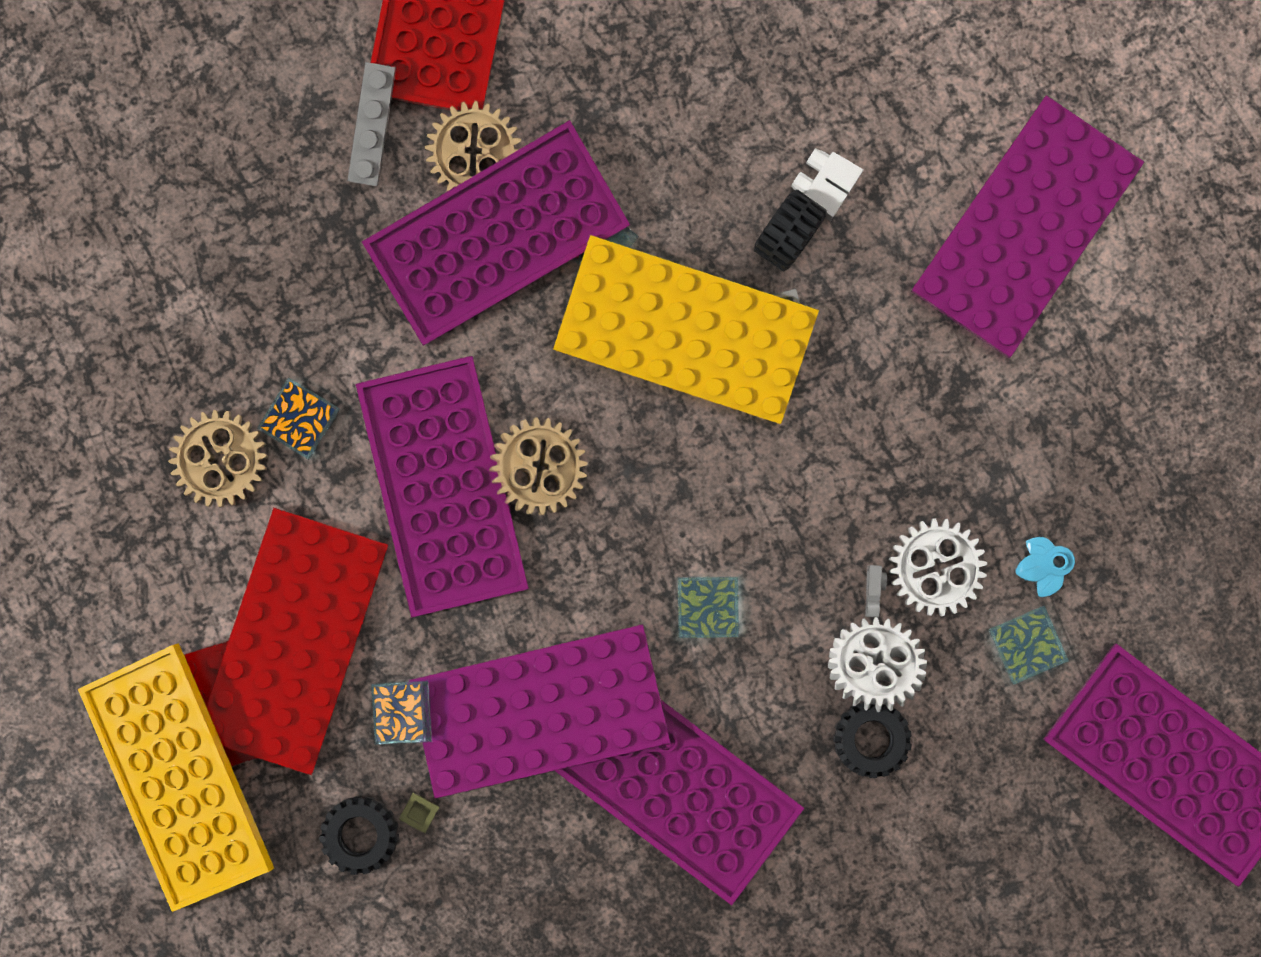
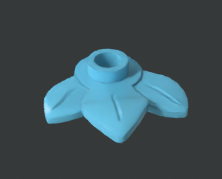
M1031 538L1026 541L1027 549L1031 555L1025 557L1019 563L1016 574L1025 580L1037 581L1038 596L1047 597L1056 593L1062 587L1064 575L1070 573L1074 568L1075 556L1069 548L1055 546L1048 538ZM1062 556L1065 559V565L1062 567L1056 566L1054 558Z

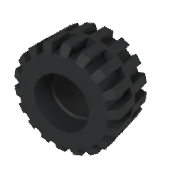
M798 189L794 190L787 196L755 243L754 252L781 271L788 270L824 221L827 210Z
M861 702L856 706L852 705L848 711H844L840 716L841 719L835 725L836 730L835 735H833V741L835 742L836 754L847 768L860 776L869 778L889 776V773L899 770L901 768L900 765L908 759L907 754L912 747L910 743L912 734L908 728L907 720L902 717L897 709L893 708L890 711L886 704H882L880 712H877L875 704H871L866 711L864 709V702ZM869 721L883 724L890 735L888 748L877 757L864 756L855 745V734L858 728Z
M355 796L343 800L327 813L321 825L322 834L319 837L320 843L323 844L322 852L324 855L327 854L330 859L328 861L332 866L335 864L339 867L338 870L351 872L350 874L357 875L358 873L368 874L375 869H379L389 860L396 849V843L399 839V834H397L398 823L393 818V812L385 807L386 804L382 801L378 802L374 800L375 798L369 796ZM355 817L369 820L377 831V841L374 847L364 853L352 851L343 841V827L347 821Z

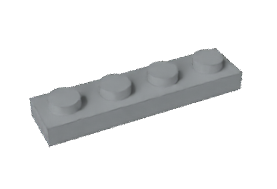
M365 62L347 180L349 182L378 186L396 67Z

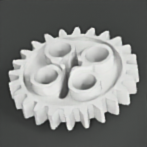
M936 518L931 519L929 528L924 521L919 522L920 531H917L912 526L909 527L908 530L911 537L908 538L907 536L900 535L899 538L903 542V546H893V549L899 553L898 557L889 558L891 562L897 564L896 568L888 570L889 573L897 574L898 577L891 584L901 585L902 587L898 591L897 596L907 594L906 605H910L914 601L917 602L915 609L917 612H920L926 606L927 615L932 616L935 608L938 609L940 616L945 615L946 607L949 608L952 614L957 613L956 604L967 608L965 598L968 597L976 600L977 597L972 590L974 588L983 589V586L977 580L978 578L987 577V574L979 571V567L987 565V562L979 561L978 556L982 555L985 551L981 549L975 550L974 548L979 539L969 541L967 538L971 530L968 529L960 533V523H956L951 529L949 528L948 519L943 520L941 527H938ZM945 539L951 541L954 545V552L949 557L942 555L939 549L940 543ZM915 550H921L926 555V562L921 567L915 566L911 561V555ZM959 556L963 558L962 562L941 569L942 575L940 576L938 572H931L921 577L913 578V573L934 566L935 559L938 563H942ZM954 568H959L964 573V581L960 585H955L950 580V572ZM926 578H931L936 583V591L932 595H926L922 591L921 585Z
M875 617L873 625H869L864 618L860 628L856 624L851 623L850 632L842 629L841 639H834V648H830L829 657L832 658L828 661V668L832 669L829 678L830 680H837L835 682V690L844 688L843 699L850 696L854 697L853 706L862 701L866 711L871 704H875L877 712H880L882 704H886L887 708L892 711L895 701L903 707L906 700L905 697L913 700L914 690H921V681L925 680L926 672L924 670L927 666V660L922 659L924 658L925 649H917L920 643L919 639L910 641L911 630L904 633L900 632L901 623L892 628L890 627V619H887L884 625H880L878 618ZM873 643L877 646V648L871 649L866 647L864 644ZM900 657L904 662H895L891 658ZM858 666L862 668L863 671L855 672L851 669V667ZM885 680L889 682L890 685L882 686L878 684L877 681Z

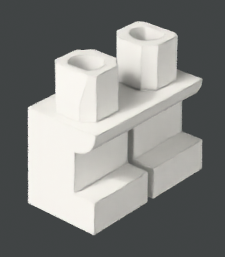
M815 148L806 164L819 171L818 175L813 180L800 172L791 187L794 190L798 189L827 210L825 218L831 222L864 169L835 152L829 155Z

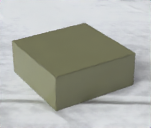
M413 792L399 820L426 833L440 806Z

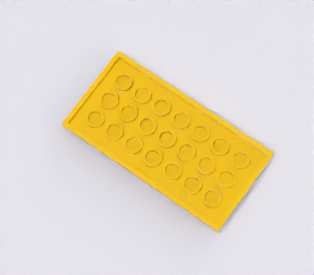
M590 235L553 350L781 424L819 310Z
M179 643L78 689L172 912L275 869Z

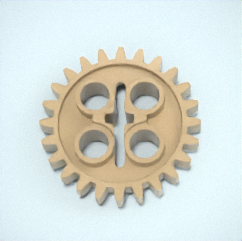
M464 101L459 112L453 105L450 106L452 114L450 117L444 113L440 114L443 120L442 124L433 122L432 125L437 130V133L427 134V137L433 140L434 144L425 146L426 150L433 151V155L426 158V162H435L436 166L430 172L441 173L437 182L439 184L447 180L449 182L447 191L473 177L470 175L471 154L465 151V147H470L473 123L478 125L477 147L482 148V152L477 153L476 174L482 172L479 166L482 159L489 157L497 163L519 150L514 148V145L521 142V138H512L511 135L517 130V127L508 128L506 126L510 117L507 116L501 120L499 118L500 108L491 113L489 112L490 103H487L482 110L479 109L478 102L474 101L472 109H468ZM460 125L466 128L468 138L463 142L453 140L451 137L453 127ZM487 127L494 128L498 133L496 142L491 144L485 143L481 139L482 130ZM454 156H461L466 160L467 167L462 172H456L451 169L450 160Z
M213 410L212 418L209 419L208 415L202 412L201 422L191 417L192 427L190 429L185 426L180 427L185 435L183 437H173L180 444L178 447H170L169 449L177 454V458L168 460L169 463L175 464L178 467L171 472V475L181 476L176 486H188L184 492L185 496L196 493L194 502L199 503L206 497V506L211 507L215 499L218 507L223 508L225 499H227L234 506L236 505L235 496L238 495L241 499L246 500V489L256 492L252 482L254 480L258 482L263 481L257 473L258 471L267 470V467L260 464V460L268 458V455L259 453V449L263 448L266 444L265 442L255 441L261 433L259 431L249 432L253 425L250 421L241 425L243 416L238 414L232 421L230 411H226L223 418H220L219 412ZM227 430L230 440L226 445L219 446L216 442V436L220 431ZM204 436L208 437L217 453L225 455L221 460L233 475L234 480L232 482L229 481L219 464L212 463L215 460V456L204 443ZM196 447H202L205 456L202 461L194 463L191 459V452ZM238 455H243L246 459V466L241 471H235L232 467V461ZM217 471L221 476V482L217 487L211 488L207 483V477L210 473Z
M538 417L532 419L531 426H529L526 420L520 421L521 430L515 425L510 426L512 436L504 432L500 436L505 443L494 444V447L500 453L490 456V459L496 461L497 465L489 468V471L498 473V477L494 478L492 483H501L502 487L497 491V494L505 492L508 494L505 500L506 504L513 500L517 501L516 511L525 505L526 513L530 515L535 507H537V512L541 516L545 514L547 506L551 513L557 512L556 503L562 508L567 507L565 497L574 500L577 497L572 490H581L583 488L577 480L587 477V474L579 471L581 467L588 465L587 462L579 460V456L584 454L585 450H576L575 446L580 440L574 439L570 441L569 436L572 430L569 429L564 433L560 432L562 427L560 422L552 428L549 418L545 419L543 424L540 425ZM543 440L545 441V448L542 452L540 465L544 466V470L537 474V468L533 467L532 463L537 462L540 458V442ZM522 441H527L533 446V454L531 456H525L521 453L520 445ZM552 447L558 448L562 453V459L559 463L552 461L549 456ZM517 470L526 473L528 481L525 486H520L516 483L514 475ZM537 474V490L535 493H533L531 489L535 481V476ZM547 476L552 477L556 481L557 487L554 492H549L544 487V479Z

